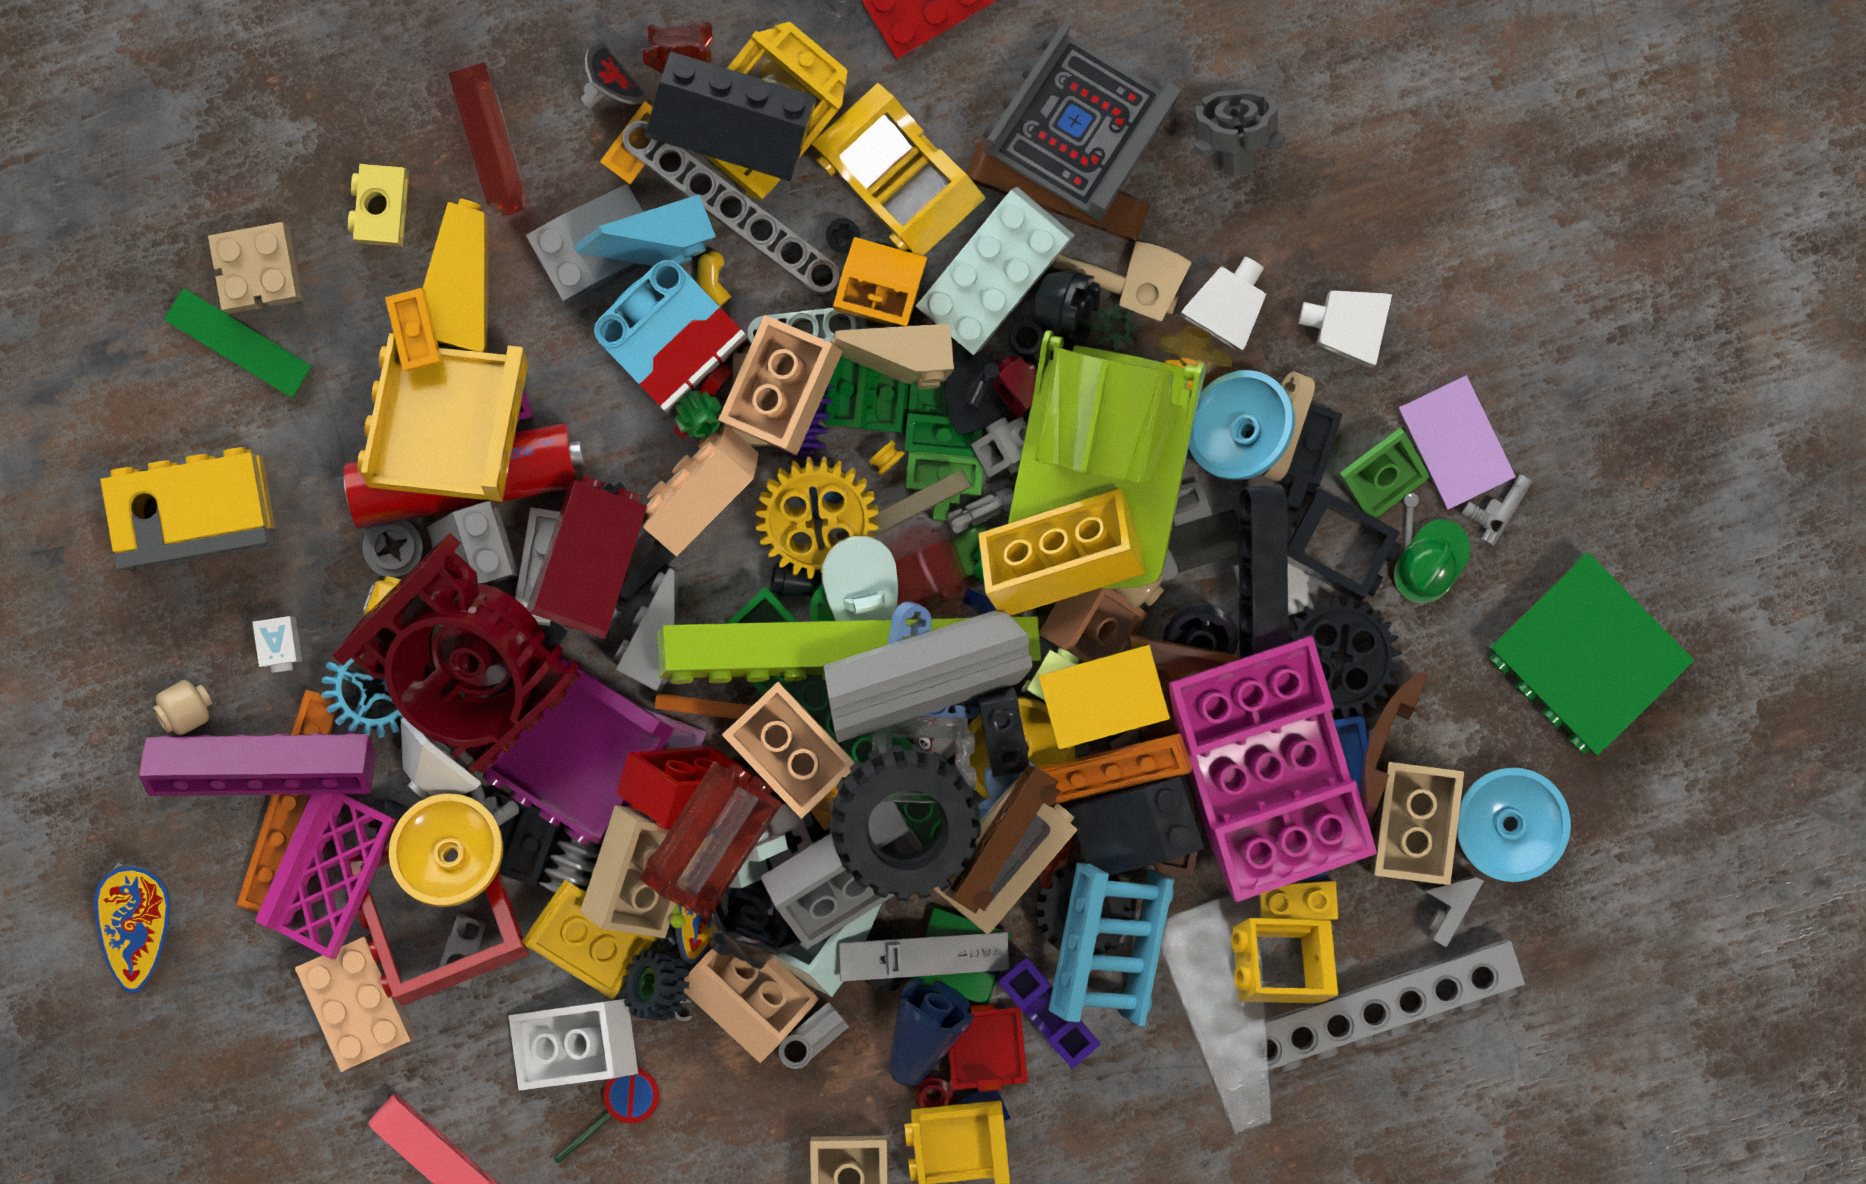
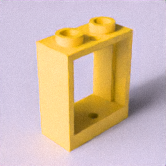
M1249 918L1233 926L1231 947L1235 952L1236 971L1234 983L1238 989L1239 1002L1323 1003L1338 996L1331 921ZM1257 937L1301 938L1306 988L1261 987Z

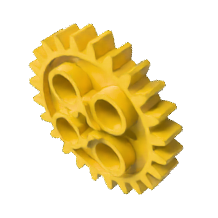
M807 457L805 468H800L794 460L791 463L790 474L782 468L778 469L777 476L780 482L773 479L767 480L766 486L770 492H760L759 500L765 505L756 507L755 515L763 518L756 521V530L767 531L761 535L760 544L772 543L768 550V556L774 557L780 554L779 567L783 568L791 562L794 564V575H797L803 567L807 568L808 578L812 579L815 569H820L822 573V565L828 552L838 542L851 536H869L875 539V535L870 531L878 530L879 521L871 517L879 514L878 505L869 504L875 499L874 491L862 492L867 486L866 478L854 481L855 468H851L844 474L841 472L842 461L840 460L833 468L828 467L826 457L822 458L819 466H814L811 457ZM810 487H815L817 490L819 516L823 519L822 536L825 543L824 549L818 547L815 518L812 517L813 502L809 491ZM835 491L843 496V500L834 504L827 502L823 496L828 492ZM798 496L806 504L801 508H792L786 503V500L790 497ZM841 527L846 529L849 535L843 539H836L829 534V531L833 528ZM804 532L811 537V540L805 544H798L791 537L795 533Z

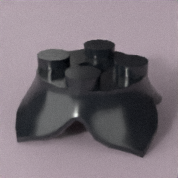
M762 879L743 888L728 887L723 895L715 886L706 887L705 899L709 908L707 927L709 934L713 938L710 945L715 952L725 956L730 954L742 961H746L754 968L762 969L774 956L789 951L801 944L800 939L782 916L775 917L774 903Z

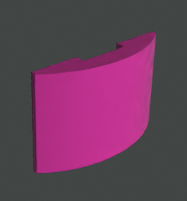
M1308 636L1169 683L1177 734L1182 736L1193 767L1191 772L1188 773L1192 792L1213 853L1235 902L1377 854L1357 783L1351 780L1331 713L1334 706L1313 636Z

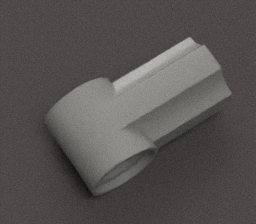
M827 1002L784 1038L778 1047L779 1057L782 1063L789 1068H802L848 1029L849 1026L832 1005ZM793 1040L801 1041L806 1047L804 1058L797 1062L788 1060L784 1054L785 1046Z

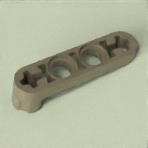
M964 470L958 471L879 511L878 515L871 517L879 521V528L870 532L877 536L971 488L972 486ZM844 529L836 535L838 539H843L849 533Z

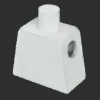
M1244 257L1235 273L1221 266L1184 307L1179 316L1241 353L1246 346L1266 296L1263 291L1254 286L1264 267L1248 257Z
M1330 291L1326 298L1325 307L1303 302L1298 324L1319 328L1316 341L1317 346L1366 367L1373 368L1377 363L1392 295L1385 293Z

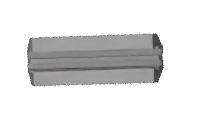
M992 611L824 665L837 742L839 743L1020 683L1033 667L1028 650L1029 641L1027 633L1007 612Z

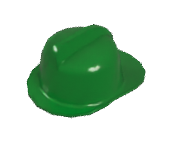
M1437 519L1425 524L1417 532L1400 555L1394 567L1393 578L1395 585L1404 598L1414 603L1427 604L1438 600L1450 589L1465 568L1470 557V542L1463 528L1451 520Z

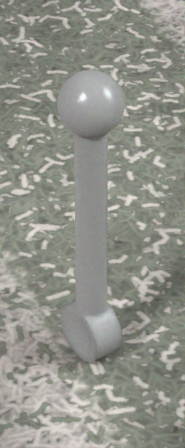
M1408 493L1402 499L1403 505L1406 507L1404 550L1412 541L1414 507L1419 502L1418 496L1415 493Z

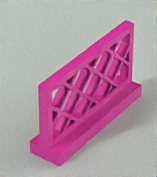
M311 794L255 922L264 927L274 929L329 959L336 960L398 820L348 796L349 794ZM344 804L350 806L353 821L340 827L338 817ZM375 819L383 822L377 837L368 841L364 824ZM356 829L360 845L346 851L342 835ZM334 839L338 856L324 861L323 851L326 844ZM362 853L365 864L362 871L353 876L348 859ZM340 864L344 880L331 886L327 869ZM318 874L322 891L309 896L307 887L312 876ZM346 888L349 900L345 908L337 911L333 894ZM325 899L329 915L315 921L311 904ZM303 909L307 925L298 930L290 928L296 912ZM331 923L333 936L328 947L321 944L318 929Z

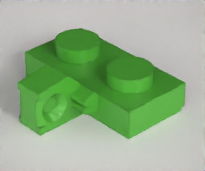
M909 451L906 490L920 491L958 471L964 470L972 487L934 506L933 521L947 523L946 516L949 513L950 503L959 504L960 495L981 497L983 465L978 457Z

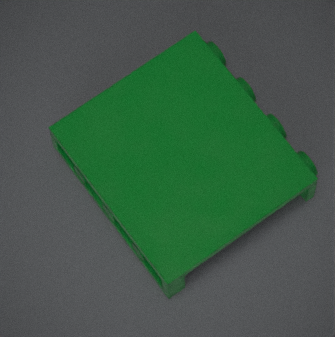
M1589 552L1582 553L1572 563L1574 566L1496 642L1491 643L1486 648L1492 653L1488 658L1490 662L1501 673L1506 674L1509 671L1519 681L1515 687L1529 701L1536 698L1545 707L1541 712L1543 716L1557 729L1562 725L1572 735L1568 741L1582 755L1589 752L1592 756H1598L1695 660Z

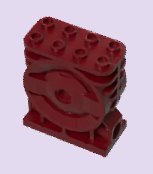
M449 533L357 623L332 654V657L342 666L352 658L372 678L385 679L393 703L413 727L436 741L454 746L450 754L455 759L466 751L473 757V760L466 769L471 774L478 770L484 774L497 761V754L502 750L507 753L519 741L521 732L525 729L528 732L531 731L544 717L543 712L548 707L553 710L563 701L568 694L566 691L580 677V674L576 671L580 664L573 659L564 666L557 660L563 648L557 643L548 650L545 639L546 634L542 631L534 616L517 599L500 589L478 583L477 572L454 552L461 542ZM442 625V627L436 633L433 639V643L431 644L434 626ZM433 660L436 667L431 671L428 664ZM511 677H513L514 684L511 687L501 692H497L508 683ZM462 691L467 694L464 697H462L458 693Z

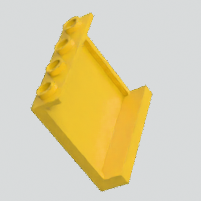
M389 333L387 346H382L379 354V367L382 369L380 381H375L372 388V402L375 403L373 415H368L365 422V437L368 438L366 449L361 450L358 456L357 469L362 474L367 486L370 488L502 502L529 365L524 348L508 346L506 355L439 348L442 363L405 372L402 370L394 334Z

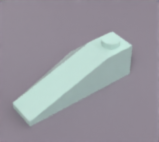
M881 904L810 948L806 949L801 942L799 946L778 954L773 959L806 984L833 997L843 981H840L838 943L866 941Z

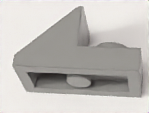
M1470 876L1451 881L1450 885L1439 884L1422 889V891L1447 904L1444 911L1441 909L1436 911L1429 923L1428 929L1432 930L1429 936L1430 939L1447 947L1483 884V880Z

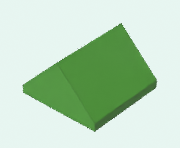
M1400 427L1335 475V477L1361 511L1377 518L1404 498L1406 494L1412 492L1429 479L1430 475L1407 435Z

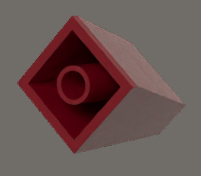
M583 475L581 482L575 479L571 480L526 608L533 615L605 639L647 505L639 502L641 495L619 488L618 493L614 494L603 490L605 482Z

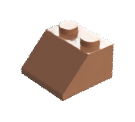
M1098 588L1057 601L1039 631V636L1058 648L1068 651L1085 663L1127 651L1130 646L1128 634L1136 635L1149 613L1140 607H1130L1127 600L1112 589Z

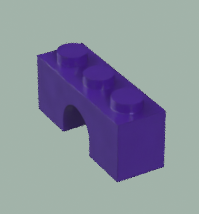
M1027 955L1023 956L997 979L1002 988L1034 1022L1071 1069L1101 1045L1097 1037L1081 1019L1080 1022L1065 1021L1049 1011L1053 986Z

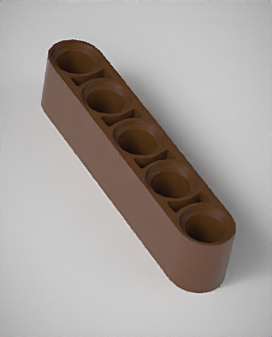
M977 142L966 174L973 183L1007 195L1011 189L1018 187L1044 210L1131 242L1138 241L1150 206L1146 203L1118 193L1099 222L984 153L986 143Z

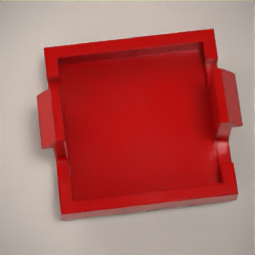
M994 1004L971 1006V1012L969 1013H974L971 1025L949 1050L952 1090L978 1088L979 1092L1002 1090V1085L1028 1083L1020 1007L995 1009Z

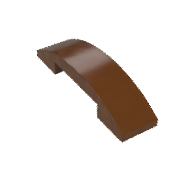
M1420 672L1411 678L1391 698L1380 715L1368 741L1361 766L1360 797L1366 817L1369 820L1372 819L1389 777V774L1375 768L1395 716L1397 715L1407 720L1410 719L1427 678V675Z

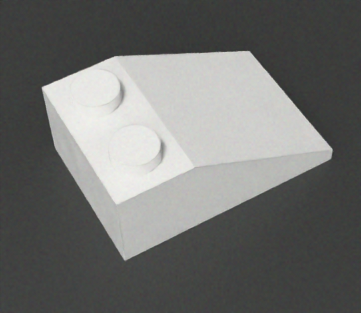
M626 999L508 1015L518 1090L638 1074L629 1007H626L624 1003Z

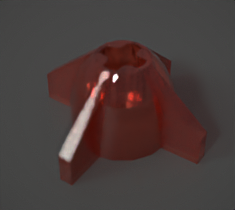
M707 22L695 28L670 27L662 29L655 25L647 27L648 40L652 46L643 50V60L645 65L663 74L671 51L711 63V50L707 47L713 38L711 23Z

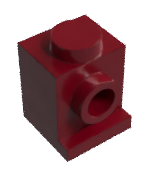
M1011 355L998 365L999 374L992 382L991 387L1018 419L1031 409L1037 369L1032 364L1025 363L1021 356L1015 360Z

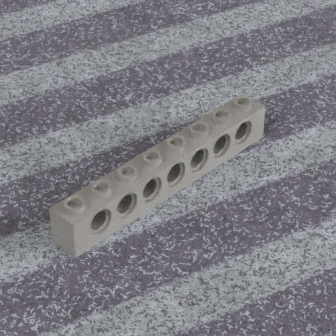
M1504 939L1339 994L1323 1003H1312L1220 1034L1234 1078L1237 1081L1244 1079L1245 1084H1249L1266 1078L1265 1071L1280 1067L1281 1072L1298 1068L1303 1065L1301 1059L1316 1055L1317 1060L1334 1056L1339 1053L1337 1047L1349 1043L1352 1044L1353 1048L1374 1042L1373 1035L1385 1031L1388 1032L1389 1036L1410 1030L1409 1023L1421 1019L1424 1020L1425 1024L1446 1018L1445 1011L1459 1007L1461 1012L1482 1006L1481 999L1495 995L1496 1000L1518 994L1516 987L1525 985V981L1510 940ZM1479 967H1486L1490 972V980L1484 987H1475L1472 983V974ZM1443 979H1451L1454 983V993L1448 999H1439L1436 995V985ZM1407 991H1415L1419 998L1417 1007L1412 1011H1403L1400 1007V997ZM1371 1003H1379L1383 1009L1382 1018L1376 1023H1367L1364 1019V1009ZM1335 1015H1342L1347 1020V1028L1340 1035L1330 1034L1327 1028L1328 1021ZM1299 1027H1306L1311 1031V1040L1304 1047L1294 1046L1291 1040L1292 1033ZM1263 1039L1274 1041L1276 1046L1274 1055L1268 1059H1260L1255 1053L1256 1045Z

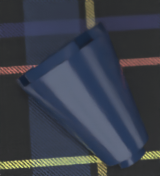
M917 978L908 981L901 992L887 1066L892 1078L901 1085L920 1084L971 1025L974 1013L970 1014L968 1011L970 1007L969 1001L956 989L945 983L936 981L934 986L923 984L924 979Z

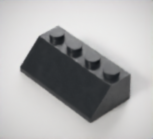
M671 51L659 82L645 137L791 182L812 121L817 96Z

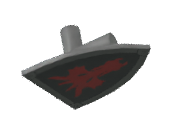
M604 42L597 43L587 50L585 70L589 83L584 86L585 94L581 97L585 106L592 108L605 95L632 105L642 104L650 100V97Z

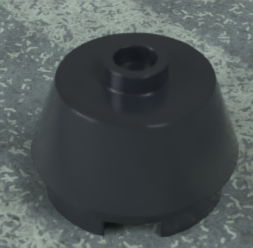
M1083 269L1049 273L1044 278L1035 295L1036 323L1045 331H1053L1054 336L1062 337L1064 343H1068L1070 340L1080 343L1085 341L1092 330L1089 327H1085L1091 316L1092 310L1098 311L1100 283L1093 282L1095 276L1086 274Z
M1196 601L1184 605L1173 615L1165 627L1163 641L1235 654L1239 634L1235 622L1225 611L1211 603Z

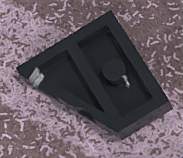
M493 792L492 796L496 797L499 807L509 801H514L519 807L517 815L499 825L503 839L500 873L511 879L539 887L540 884L538 882H541L544 870L562 822L557 827L538 815L542 810L538 806L531 804L530 808L510 796Z

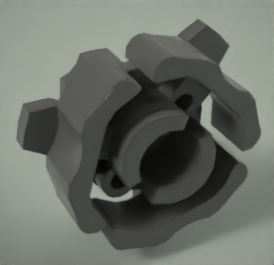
M1252 89L1218 91L1202 98V106L1195 108V129L1200 140L1194 144V151L1202 157L1222 151V166L1224 167V173L1229 176H1248L1255 170L1256 149L1263 146L1269 149H1280L1285 142V134L1277 132L1278 113L1276 101L1270 98L1265 99V94L1262 91ZM1257 115L1263 116L1261 120L1256 117ZM1215 117L1217 120L1212 122L1211 119Z

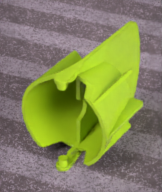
M1047 330L1042 340L1034 395L1008 524L1121 488L1141 542L1145 574L1101 588H1141L1158 581L1164 569L1206 365L1203 363H1198L1197 366L1187 364L1183 368L1142 357L1083 346H1074L1072 352L1062 349L1064 343L1062 337L1054 336L1053 331ZM1051 351H1054L1053 360L1050 359ZM1188 380L1193 381L1192 390L1186 389Z

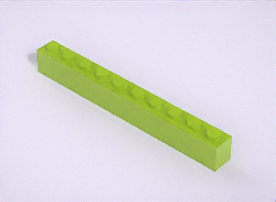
M1012 617L1028 635V650L1032 659V668H1034L1041 661L1038 617ZM970 618L931 619L930 631ZM907 619L906 625L910 626L911 623H917L918 619ZM892 620L663 625L657 633L659 679L670 678L672 684L692 683L694 678H708L710 683L730 682L732 677H746L748 682H763L769 680V676H784L786 681H801L807 679V675H822V679L826 680L824 665L887 645Z

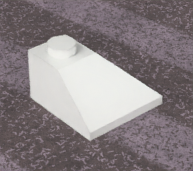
M404 717L401 719L403 770L412 780L408 786L415 793L426 799L429 795H462L477 789L482 782L475 774H471L466 769L468 766L460 756L455 759L450 754L451 749L445 744L424 735Z

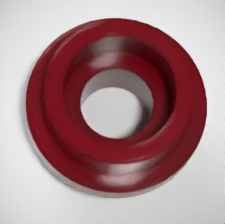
M940 1076L925 1077L915 1087L916 1103L920 1108L948 1106L952 1100L951 1085ZM938 1089L940 1093L937 1096H929L927 1091Z

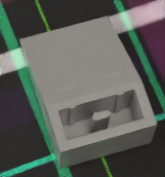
M671 568L668 569L666 574L659 572L650 589V592L655 594L649 607L641 606L632 623V626L637 628L632 640L624 639L614 657V660L619 662L616 670L656 691H662L668 680L659 679L657 633L663 625H679V572Z

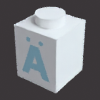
M288 616L253 622L259 667H270V673L291 671L293 670L292 663L302 662L296 617Z

